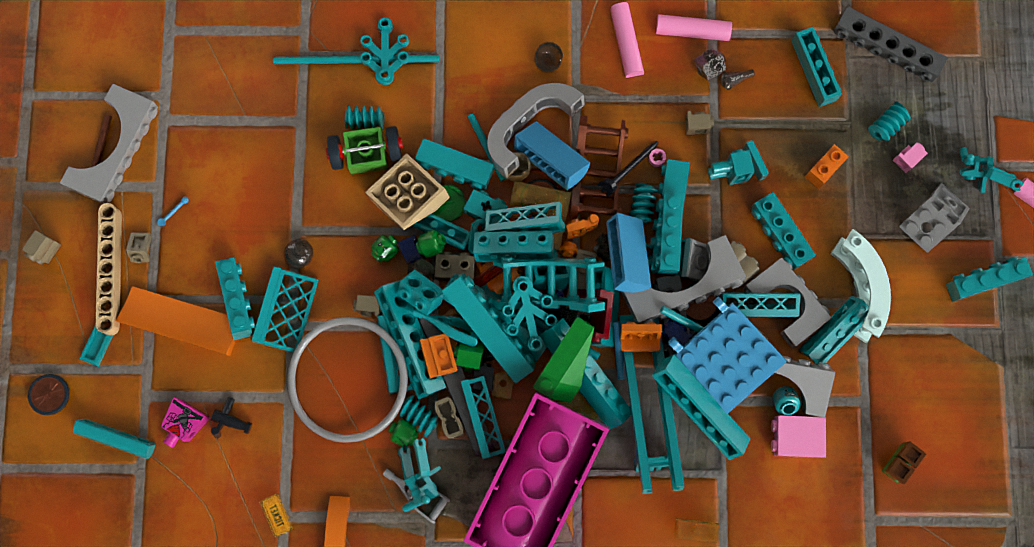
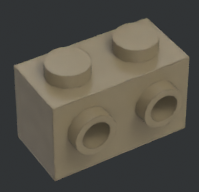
M442 252L436 255V280L450 281L455 273L457 275L464 273L474 281L475 257L471 256V253L452 255L451 252Z

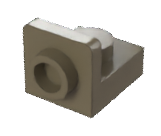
M150 233L130 234L126 252L131 262H150L148 254L152 238Z

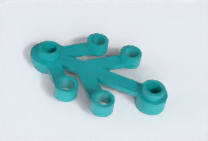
M381 18L378 21V29L381 32V50L372 42L369 35H364L360 39L362 46L368 48L381 60V67L372 60L371 54L368 52H363L360 59L364 65H368L376 73L375 77L379 84L389 85L394 80V72L409 61L407 52H399L403 47L408 46L409 38L405 34L399 35L398 42L389 49V33L393 30V24L389 18ZM366 39L370 40L368 43H363ZM406 39V42L402 43L400 40ZM398 53V59L389 66V60ZM406 56V59L402 60L400 57ZM364 57H369L368 60H363ZM387 73L388 76L382 77V74Z
M519 276L513 282L514 293L507 304L503 305L501 309L505 316H512L514 314L513 307L521 297L522 306L512 322L506 326V332L510 336H515L519 331L518 326L525 317L529 332L527 346L532 351H539L543 347V340L537 334L533 314L544 320L548 326H554L557 323V318L555 315L548 314L530 302L529 295L540 300L544 307H550L553 304V299L551 296L544 295L534 289L532 281L528 277ZM521 283H526L524 290L520 289ZM546 297L550 299V302L548 304L543 303V300ZM506 307H511L510 313L504 312ZM549 317L554 318V321L552 323L547 322V319ZM511 326H515L516 330L513 333L509 332V328ZM534 341H539V345L537 347L532 346V343Z

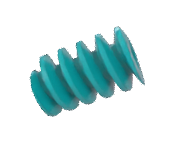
M895 101L894 105H891L878 120L873 122V125L868 127V131L878 141L882 139L889 141L890 136H894L895 131H899L900 126H904L906 124L905 121L909 122L911 117L907 109L901 103Z
M348 105L345 111V129H347L348 125L350 129H354L357 125L359 130L362 129L363 125L365 129L370 128V126L375 128L379 125L384 130L385 115L381 111L380 106L374 112L373 106H370L369 111H366L365 106L362 107L361 111H359L358 106H355L354 111H352L350 105Z
M635 183L637 188L633 190L635 195L632 197V201L634 203L631 204L633 210L629 212V215L642 219L643 225H645L647 222L653 221L648 215L654 214L649 208L655 207V204L650 201L656 200L652 193H657L658 190L645 183Z
M411 395L403 402L400 409V417L403 418L407 415L406 421L411 422L413 420L412 426L419 425V433L425 430L424 437L426 438L438 425L439 422H436L438 415L431 418L432 410L425 413L426 405L419 408L420 400L413 403L414 396Z

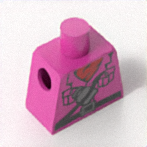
M174 397L161 425L163 429L169 432L163 442L174 448L179 439L189 442L207 423L210 417L183 400Z

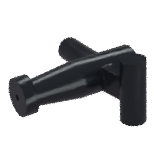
M228 397L222 411L214 410L211 421L219 423L217 427L211 429L214 438L221 437L220 431L224 425L243 430L244 433L249 434L252 428L251 422L246 423L229 415L235 399Z

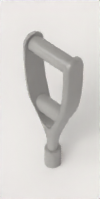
M386 469L383 476L393 480L399 486L407 501L410 502L412 499L411 491L408 489L406 492L404 480L395 476V473L389 469ZM439 491L437 492L441 498L429 516L424 514L418 507L414 508L432 523H436V518L447 502H450V499Z

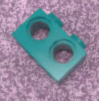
M413 270L400 281L397 291L398 296L426 316L441 305L444 297L442 288L416 270Z

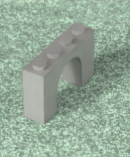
M780 258L748 283L743 290L750 293H769L776 288H785L793 293L801 294L799 317L779 333L787 344L794 348L832 317L829 315L830 311L828 308L817 301L816 294L812 290H808L804 285L805 281L803 278L793 272L792 265L783 258ZM751 298L754 303L757 302L755 298Z

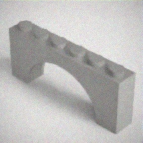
M112 84L104 99L110 106L116 109L121 121V135L115 150L106 160L94 167L76 169L68 166L60 181V184L102 204L108 203L113 199L117 185L122 182L126 168L131 165L132 156L140 148V141L143 135L147 134L149 124L158 112V106L153 101L115 84Z
M726 235L707 243L708 270L704 277L694 286L673 293L661 292L652 288L634 293L621 291L635 323L645 324L654 322L653 320L659 317L661 320L667 318V316L660 313L662 306L681 312L688 309L689 305L694 302L700 304L706 301L710 295L718 296L725 292L724 289L729 287L734 289L741 286L746 275Z
M783 356L787 362L775 373L781 374L797 384L802 395V410L805 414L825 417L836 372L826 363L819 362L818 365L811 364L809 360L799 359V361H794L788 356Z

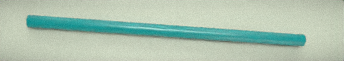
M394 55L389 60V63H394L398 59V55ZM409 55L408 63L440 62V55ZM360 56L273 57V64L362 63ZM367 56L363 58L365 61L369 59ZM371 56L375 63H381L377 56ZM401 56L400 59L404 60L406 56Z

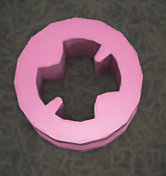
M654 149L651 151L648 161L653 167H661L666 160V154L661 149ZM659 154L661 156L660 159H662V161L657 160V162H655L654 157L652 156H657Z

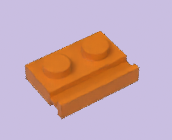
M440 334L420 339L429 379L458 371L449 336Z

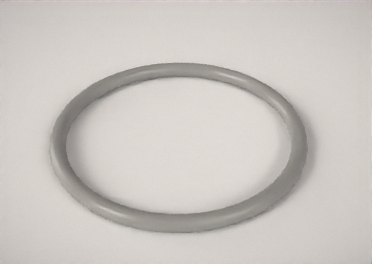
M340 317L321 323L303 337L290 360L287 384L292 406L301 421L319 436L332 441L358 442L380 433L397 416L406 396L408 374L402 351L387 331L377 324L362 318ZM339 325H357L377 333L392 349L400 373L398 395L388 415L373 428L351 435L336 434L314 423L303 410L295 385L298 361L308 343L324 330Z

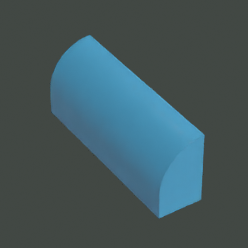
M537 121L515 135L514 149L526 154L530 162L566 190L576 185L588 171L590 166L588 160Z
M616 213L606 222L614 289L629 293L647 290L651 288L643 220Z

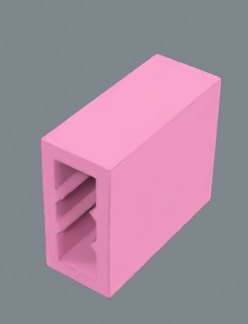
M775 416L774 420L771 421V431L774 432L771 450L774 452V456L826 457V417Z

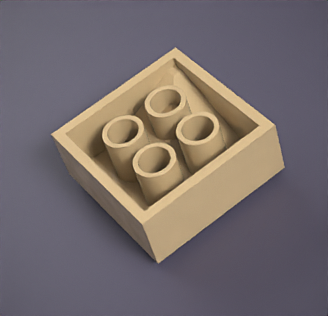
M407 153L365 192L370 200L403 230L435 212L450 198L445 188Z

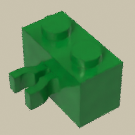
M463 331V333L471 335L470 331ZM479 337L477 345L473 347L457 341L454 350V357H457L456 365L465 367V372L472 373V369H480L485 345Z

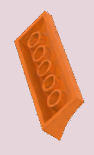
M133 286L121 312L115 320L124 325L227 356L231 355L236 341L233 339L227 314Z

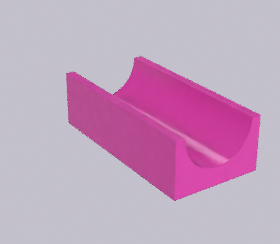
M537 391L463 542L473 547H553L605 440L609 426L577 413Z

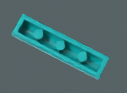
M432 213L411 225L423 232L438 231L444 235L446 243L462 251H465L468 247L469 231Z
M85 418L76 420L73 427L74 434L146 459L151 457L156 446L154 442Z

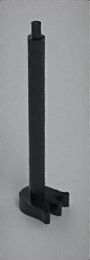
M658 142L651 143L614 178H606L600 181L597 185L603 187L601 191H606L607 197L616 191V184L656 148Z

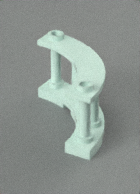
M852 229L846 239L840 238L830 254L839 260L847 271L851 273L854 279L857 298L864 300L869 306L864 323L854 334L855 337L867 343L872 334L879 338L885 328L890 312L891 288L886 268L880 256L861 234Z

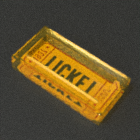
M279 493L259 501L274 538L294 530Z

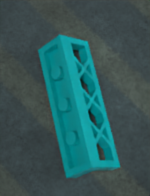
M561 202L486 211L485 231L500 232L507 230L509 232H519L521 230H548L553 233L565 232V223L561 218L562 204ZM550 209H556V216L548 217L545 214ZM536 211L539 213L533 219L527 218L531 212ZM513 214L520 215L516 221L508 220ZM500 216L502 218L498 223L491 224L492 217Z
M724 292L721 299L726 304V298H736L739 301L735 304L736 307L746 317H799L801 294ZM749 298H755L758 301L757 304H744ZM768 298H774L777 301L776 304H763ZM788 298H795V304L782 303Z
M851 296L831 316L832 318L823 324L798 351L802 355L809 357L815 365H818L819 362L826 363L861 328L867 316L869 306L864 300Z
M484 376L461 381L482 458L485 459L506 453ZM481 381L483 390L480 396L472 392L470 384ZM484 392H485L486 399L482 398V395H483ZM473 396H475V397L478 398V400L476 401V403H475V400H474V397H473ZM480 399L488 403L489 406L485 415L477 411L476 406ZM489 412L491 413L492 419L487 417ZM479 415L484 417L482 421H480ZM485 419L492 421L494 424L491 434L483 431L482 424ZM495 431L497 434V438L492 436ZM484 434L489 436L487 442ZM491 438L499 441L501 450L489 453L487 444Z

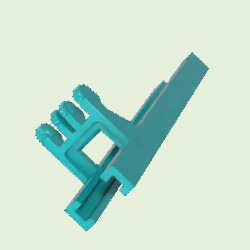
M621 315L618 320L621 321V325L627 322H635L632 315ZM659 318L653 320L654 323L659 324ZM662 337L660 338V351L652 352L654 370L660 361L665 359ZM623 351L635 439L634 469L640 475L642 494L653 492L650 471H653L654 468L661 470L662 467H668L670 470L672 490H683L685 485L671 396L656 381L667 453L666 456L648 458L633 352Z

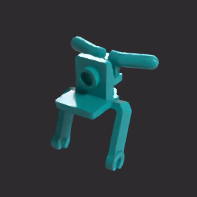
M966 147L960 148L962 162L972 166L960 169L959 174L968 180H976V177H979L977 189L980 193H985L988 178L1008 186L1014 191L1021 190L1019 187H1015V184L1019 183L1023 186V182L1017 179L1015 174L994 167L993 157L974 156L973 154H968Z
M424 438L413 441L419 468L418 474L414 475L410 448L407 446L398 449L404 482L409 487L413 497L412 501L402 506L404 512H408L423 504H428L430 499L439 495L435 483L431 481L429 476L441 470V467L439 465L430 470Z

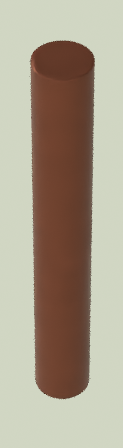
M104 116L91 167L100 164L112 116Z

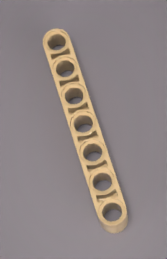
M104 203L98 211L96 328L101 333L113 336L118 333L120 323L115 320L120 313L122 213L113 204ZM113 210V214L107 217L108 212ZM113 228V232L107 235L108 230ZM112 247L111 253L106 254L107 249ZM112 265V270L106 273L107 267ZM112 284L111 289L106 292L107 285ZM111 303V308L105 311V306ZM111 322L110 328L105 330L106 323Z

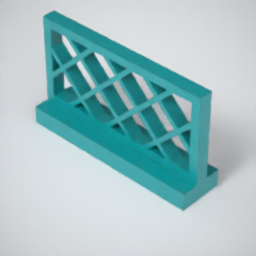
M274 266L251 341L294 353L297 345L302 340L319 280ZM284 275L293 277L296 284L285 288L282 283ZM305 281L314 283L312 290L305 294L299 285ZM298 286L302 296L292 301L287 291ZM286 293L290 302L280 307L277 297ZM304 298L308 304L307 308L299 312L294 302ZM292 304L297 314L287 319L282 309ZM280 311L285 320L274 325L271 320L272 315ZM299 316L302 325L300 328L293 330L288 321ZM270 322H271V324H272L273 327L270 328V329H268V328H269V324H270ZM287 323L292 332L281 337L276 328ZM275 329L280 339L273 343L265 341L267 333ZM293 334L297 340L295 349L287 347L283 339Z
M378 316V326L391 335L384 316ZM380 337L388 395L396 394L399 391L400 385L399 367L397 366L396 357L392 349ZM412 383L407 387V391L414 390Z

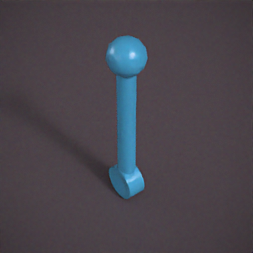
M182 197L181 202L163 219H158L157 224L165 226L166 220L183 204L189 202L188 197Z

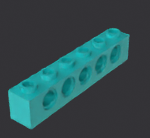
M399 280L381 286L374 291V294L390 333L402 351L407 366V374L419 400L445 389L446 385L443 376L429 379L420 345V339H426L418 318L412 316L415 310L414 306L397 295L401 281Z

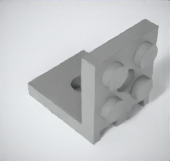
M940 183L930 197L903 221L899 227L928 253L961 224L970 208L943 183ZM924 222L930 223L932 230H925L922 224Z

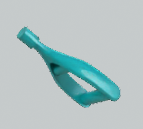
M415 308L412 316L430 321L445 335L472 347L477 345L478 336L464 319L453 316H426ZM451 326L470 331L471 335L458 331Z

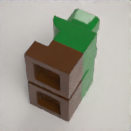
M911 441L904 442L882 469V472L897 484L898 482L905 484L915 471L913 468L918 467L926 453Z

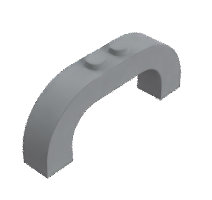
M548 83L531 89L523 97L517 99L510 109L501 114L500 118L493 124L488 135V150L495 169L507 179L520 166L518 157L506 147L507 143L539 111L549 107H556L573 117L585 105L584 95L569 85Z

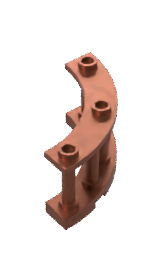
M580 115L577 149L580 150H576V152L581 156L592 154L617 157L615 171L588 168L585 175L614 178L621 171L624 139H628L629 128L625 127V120L621 121L620 129L598 127L587 124L588 116ZM591 133L619 136L618 150L588 147L585 144L586 135ZM580 180L572 187L569 221L577 219L578 214L582 213L611 215L612 217L616 213H621V207H618L619 182L616 184V191L607 197L606 191L602 192L601 190L584 188V186H581ZM589 196L613 199L612 208L583 205V203H579V198Z

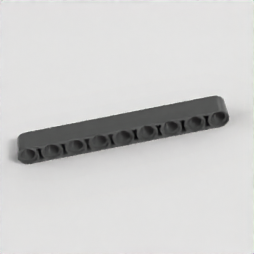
M437 309L429 314L439 316ZM418 318L426 338L444 334L430 321ZM457 366V372L443 375V378L474 453L478 457L481 455V451L461 381L466 380L461 366ZM483 422V431L489 433L485 423ZM484 434L487 442L489 436ZM490 439L489 443L487 444L489 451L495 449L493 442Z

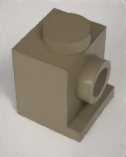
M687 111L685 115L686 135L709 134L711 128L714 127L713 116L705 114V112H696L694 115H691V111Z
M357 295V300L353 302V311L361 313L360 316L372 317V314H375L377 318L381 315V309L375 296Z

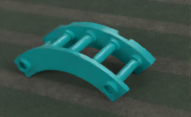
M501 257V261H493L494 266L503 268L504 296L500 300H494V308L501 310L502 306L507 304L512 296L511 267L524 266L525 276L533 284L532 266L547 265V295L552 297L553 304L550 307H544L540 300L529 295L530 302L533 305H541V308L555 309L560 308V305H567L570 310L588 313L605 310V302L597 301L595 297L594 268L604 267V262L596 261L594 257L584 258V260L567 258L513 259V257ZM555 265L569 266V295L567 297H558L555 294ZM577 267L586 268L587 297L585 299L579 298V295H577ZM546 297L544 298L543 303L548 304L550 302V299ZM521 298L513 307L514 310H519L521 308ZM506 307L504 311H510L511 307Z

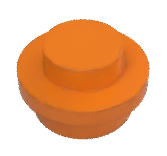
M563 242L559 247V252L566 258H572L578 253L577 245L573 242Z

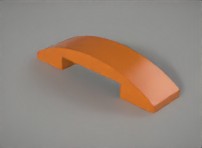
M330 496L324 547H345L350 497Z

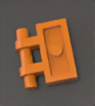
M592 214L588 217V220L583 219L579 221V219H573L569 221L568 225L565 226L564 232L566 240L595 230L599 223V217Z

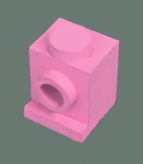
M916 143L912 147L908 145L893 161L907 173L928 153L923 145Z

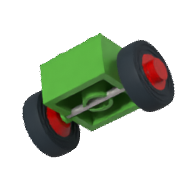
M396 126L386 128L385 140L381 127L343 132L345 147H342L338 135L327 137L328 148H326L327 159H330L333 170L343 168L344 155H346L348 170L351 175L388 169L386 148L392 161H398L402 158L401 148H403L402 137H399Z

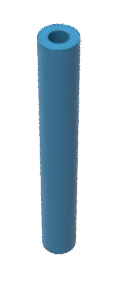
M614 321L617 379L623 380L625 379V370L620 342L621 321Z

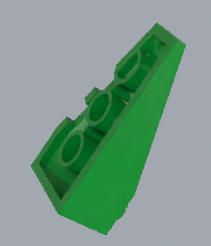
M577 316L533 388L550 399L571 403L582 385L595 327Z

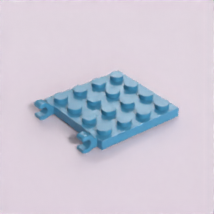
M718 296L713 301L721 311L718 316L684 346L674 336L668 342L676 351L674 355L728 414L783 366L787 360L733 302L727 306Z

